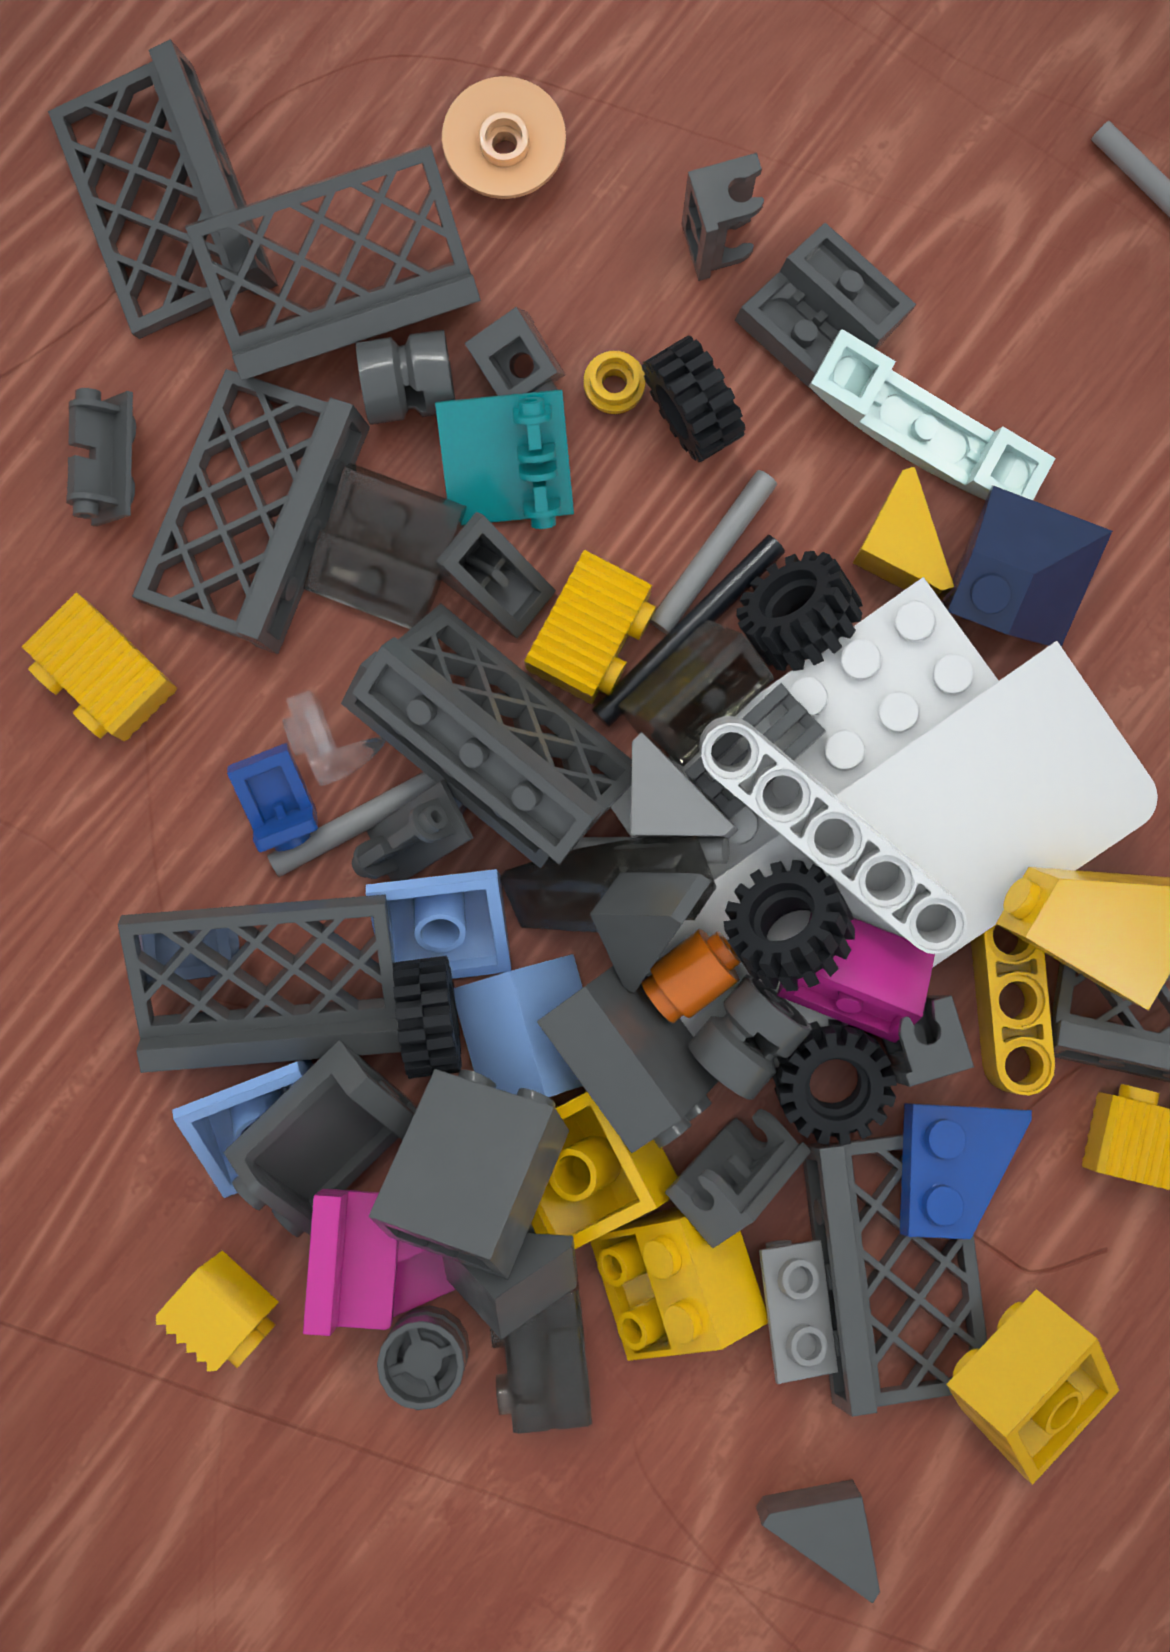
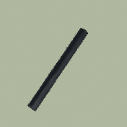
M767 535L615 686L610 696L606 695L592 709V712L607 727H610L751 587L750 583L757 576L761 577L767 571L766 568L774 564L785 553L783 546L774 537Z

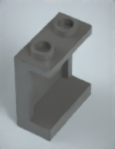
M339 1040L223 1152L238 1175L232 1181V1184L239 1195L256 1210L260 1211L265 1205L269 1206L279 1223L295 1237H300L304 1232L311 1236L314 1195L322 1189L345 1190L398 1138L403 1140L417 1107L410 1098Z

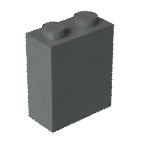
M614 966L537 1021L631 1153L651 1140H654L659 1148L666 1146L690 1128L692 1125L690 1121L712 1104L706 1094L719 1081L698 1062L689 1050L688 1043L693 1038L692 1034L681 1019H678L675 1023L668 1021L651 1002L642 984L639 985L634 994L624 988Z
M434 1069L368 1217L390 1238L508 1280L569 1133V1129L555 1109V1102L539 1092L526 1088H520L516 1095L496 1089V1084L492 1080L474 1071L462 1069L458 1076Z

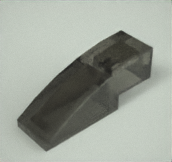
M658 836L583 847L572 850L560 864L552 858L542 868H539L533 862H529L505 870L500 877L501 884L521 928L598 932L590 913L620 872L700 873L711 880L685 920L695 921L717 888L698 836Z

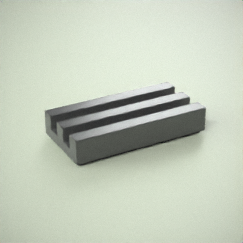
M780 683L742 719L755 728L774 709L782 704L788 712L763 735L774 744L799 722L806 731L783 751L795 761L826 733V730L790 694L787 688ZM736 732L726 733L712 746L711 755L718 762L745 736ZM748 749L743 754H741L731 765L737 764L741 760H743L748 752ZM700 757L685 773L700 787L720 811L731 820L746 804L736 796L729 800L722 793L725 787L716 779L711 781L706 776L707 770L704 767L702 757ZM774 777L769 782H767L765 788L777 777Z

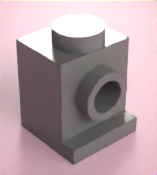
M515 307L465 342V345L498 396L558 390L554 383L566 374L537 330L530 314L518 307ZM528 354L533 360L534 368L529 376L520 378L515 373L514 364L519 356Z

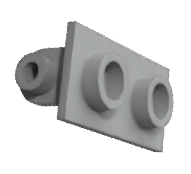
M778 1240L766 1243V1249L759 1250L776 1383L781 1384L837 1373L838 1366L821 1240L792 1244L791 1240Z

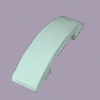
M841 329L838 332L809 384V387L829 406L867 435L901 457L979 498L986 500L992 485L1028 499H1034L1056 458L1003 426L995 432L891 370L896 361L845 330Z

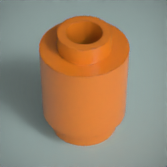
M698 929L659 959L650 969L652 974L644 979L641 984L658 1011L668 1021L675 1023L682 1016L689 1019L740 981L734 968L741 963V960L728 940L719 931L709 937L702 929Z

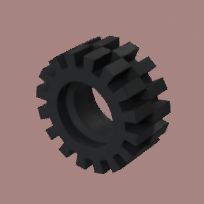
M688 335L643 362L644 378L647 385L652 389L649 392L653 400L658 403L661 416L668 421L670 431L675 438L678 436L682 448L686 452L689 451L692 459L702 462L745 435V423L741 420L743 415L740 407L733 401L735 396L731 388H727L723 381L725 377L720 368H715L713 358L708 351H703L702 345L697 339L693 340L692 336Z
M805 551L801 561L796 554L785 557L786 565L778 568L776 563L766 568L770 575L764 580L757 576L750 583L754 592H744L740 598L743 607L737 608L736 616L740 621L738 625L769 667L773 665L776 670L785 671L787 666L790 665L793 671L803 670L805 660L810 659L813 665L819 664L824 661L821 653L829 648L835 654L842 648L838 639L841 636L850 639L856 631L852 623L861 621L863 614L859 607L863 606L861 598L836 559H832L830 554L825 552L817 556L815 551Z
M792 860L790 871L787 872L781 861L771 863L772 875L764 877L760 869L750 874L755 885L749 889L740 883L734 890L740 903L728 901L725 912L730 920L723 921L724 931L729 937V944L748 973L756 981L761 979L766 987L776 990L780 981L786 991H798V979L803 978L810 988L820 983L815 973L822 968L830 977L839 969L833 959L835 955L847 959L851 948L846 939L855 940V928L851 922L854 918L836 883L830 875L828 877L825 875L822 868L813 864L808 870L803 861ZM798 910L812 912L811 920L797 935L782 941H770L767 939L770 928L782 916Z
M447 955L395 962L393 965L395 1014L398 1021L401 1056L408 1079L432 1076L434 1069L449 1074L459 1073L462 1067L461 1043L459 1039L460 1029L457 1019L458 1012L455 1003L454 984Z
M828 1019L829 1026L820 1027L819 1023L815 1021L809 1023L812 1031L790 1057H777L779 1067H775L776 1073L772 1077L776 1084L774 1090L790 1124L794 1122L798 1132L806 1138L812 1133L818 1143L829 1145L830 1137H836L840 1145L851 1144L849 1134L858 1131L863 1140L872 1134L867 1126L874 1120L882 1126L888 1118L883 1110L884 1106H894L896 1096L891 1086H897L896 1075L890 1067L891 1062L877 1040L869 1032L866 1034L863 1030L849 1024L848 1026H843L839 1020ZM833 1059H840L851 1063L857 1070L858 1081L856 1088L849 1097L840 1102L827 1103L818 1100L811 1094L810 1079L820 1064Z

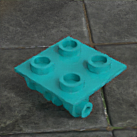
M562 390L435 402L450 526L466 525L476 511L483 514L490 522L530 519L531 527L535 529H546L555 526V516L574 514Z

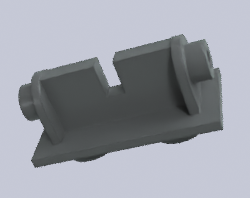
M79 388L75 390V399L70 400L68 405V445L89 450V458L77 455L68 457L66 503L73 506L74 517L91 519V526L97 527L131 516V504L135 496V482L131 476L132 443L136 436V420L133 416V392L125 391L101 401V391L92 388Z
M439 781L376 824L373 828L367 830L371 840L365 841L356 847L353 854L352 867L357 875L364 878L377 879L388 875L391 882L408 880L473 839L446 781Z

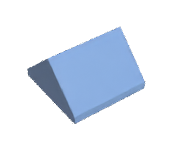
M497 869L366 885V896L386 894L394 963L447 955L452 979L512 971L501 874ZM371 917L372 926H373L374 935H375L374 921H373V917Z
M573 954L515 969L454 988L456 1008L474 1072L492 1080L496 1084V1089L516 1095L520 1088H526L551 1097L583 1086L537 1023L539 1019L583 988Z
M311 1059L294 1062L172 1110L173 1120L223 1198L238 1193L232 1184V1181L238 1175L223 1152L313 1066Z

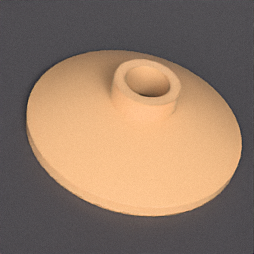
M500 76L484 79L469 86L454 100L448 109L443 123L442 144L450 169L466 187L490 198L511 199L530 194L551 179L563 159L566 131L558 106L543 89L524 79ZM501 141H510L516 146V149L508 154H500L494 150V147Z

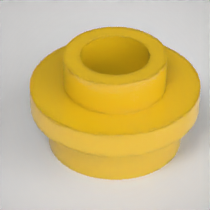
M608 351L596 356L589 363L584 373V391L589 402L596 409L608 414H621L634 408L640 402L645 391V373L642 370L641 364L633 356L621 351ZM610 376H618L625 381L626 387L621 392L611 393L604 388L603 382Z

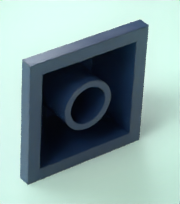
M992 485L952 579L954 588L945 596L943 604L948 612L1004 634L1048 646L1058 641L1062 647L1113 531Z

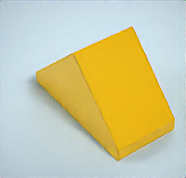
M911 467L902 470L892 486L853 564L904 590L924 577L938 598L942 600L954 588V584L916 469Z

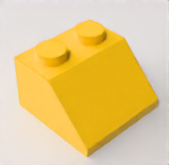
M588 1092L555 1108L569 1129V1133L531 1222L536 1234L573 1236L576 1249L658 1208L670 1200L665 1191L678 1177L663 1148H659L654 1140L631 1153Z
M1037 1289L1024 1302H1017L1005 1311L999 1320L997 1331L980 1349L970 1350L959 1360L954 1368L953 1378L946 1384L961 1410L1032 1485L1119 1391L1098 1339Z

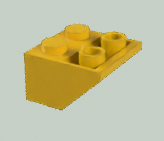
M673 1207L630 1221L590 1241L628 1361L722 1350L768 1324L767 1311L741 1230L712 1248L678 1207Z

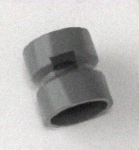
M444 330L410 334L406 344L398 346L391 337L356 342L360 384L366 415L370 425L404 420L409 409H415L422 417L435 416V402L455 400Z
M746 974L723 1002L726 1015L724 1017L711 1016L688 1043V1048L698 1062L718 1081L739 1096L752 1100L775 1075L776 1068L773 1060L776 1057H790L810 1034L812 1027L794 1006L786 999L777 996L775 990L766 987L761 980L756 981L751 975Z
M431 1305L413 1308L400 1316L382 1344L377 1361L379 1381L390 1398L403 1407L424 1410L436 1408L452 1397L461 1384L470 1351L468 1333L461 1321L448 1310Z

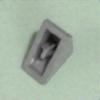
M641 732L632 741V836L726 837L729 839L738 831L737 827L646 735Z

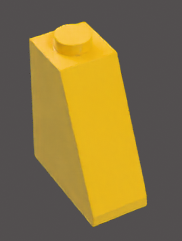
M1028 867L1024 876L1010 887L1005 896L1004 910L996 922L997 925L1113 994L1142 1008L1150 1009L1170 974V877Z

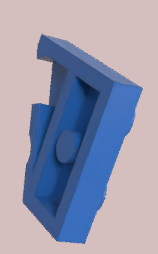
M904 1103L900 1234L907 1237L971 1239L1032 1120V1110Z

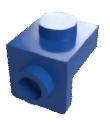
M287 742L227 766L228 777L253 828V842L258 852H264L271 848H275L276 851L293 849L306 842L310 838V833L318 829L317 809Z

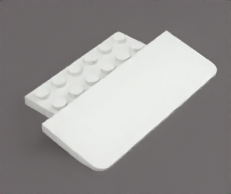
M924 577L854 626L856 631L850 639L841 636L838 641L842 648L835 654L828 648L821 653L824 659L823 662L813 665L810 659L805 660L803 670H791L728 715L742 719L774 688L782 683L790 694L826 730V733L799 756L795 762L946 888L965 911L968 922L966 935L962 942L952 951L935 954L933 967L996 925L1004 910L1003 903L1008 890L1017 880L1024 876L1028 867L1076 871L1145 824L1153 815L1157 805L1158 795L1154 781L1058 641L1045 648L999 681ZM780 704L755 729L763 735L788 710ZM797 722L774 745L781 751H784L806 730ZM726 733L720 735V736L714 741L713 745H714L721 737H723ZM698 736L671 755L669 759L706 796L700 787L685 773L701 757L699 749L700 736ZM744 737L718 762L723 765H731L748 749V740ZM708 771L705 773L711 781L715 779ZM778 776L763 790L764 801L773 807L789 805L798 795V781L790 776ZM630 786L611 808L630 836L635 837L631 835ZM727 788L722 791L729 800L735 796ZM746 805L730 820L737 827L738 831L728 839L730 852L726 864L649 863L656 873H700L711 880L657 961L698 929H702L709 937L719 931L729 940L724 931L723 922L730 920L725 912L728 901L740 903L734 890L740 883L749 889L755 885L750 874L760 869L764 877L772 875L770 864L781 861L788 872L790 871L792 860L803 861L808 870L813 864L818 867L820 866ZM834 818L825 820L815 831V844L826 849L839 847L848 836V823ZM886 861L876 863L866 874V886L872 890L889 888L898 877V866L893 862ZM823 870L825 875L828 877L829 874L825 870ZM831 876L854 918L905 938ZM941 904L925 907L917 917V929L931 932L940 928L947 919V907ZM798 910L782 916L770 928L767 939L770 941H782L797 935L809 923L811 912L808 910ZM742 962L734 968L740 981L746 974L750 975ZM740 981L689 1019L685 1016L680 1018L693 1037L711 1016L724 1017L726 1015L723 1002ZM779 981V983H778V985H777V988H776V990H775L777 993H778L780 981ZM787 1000L804 1016L808 1023L817 1021L820 1027L829 1026L828 1019H834ZM776 1057L773 1061L775 1067H779V1061Z

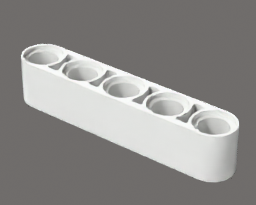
M723 716L714 719L705 727L700 736L699 745L704 767L713 778L920 950L930 954H943L952 951L962 942L966 935L967 918L965 911L948 890L770 740L739 717ZM728 732H736L745 736L749 743L745 758L734 765H723L717 762L711 755L714 741L720 735ZM784 775L796 779L799 790L792 803L784 807H773L764 801L763 790L767 782L772 778ZM834 818L847 822L849 827L848 836L839 847L826 849L815 844V831L825 820ZM886 861L896 864L898 866V877L889 888L872 890L866 886V874L876 863ZM933 904H941L947 907V919L940 928L931 932L917 929V917L925 907Z

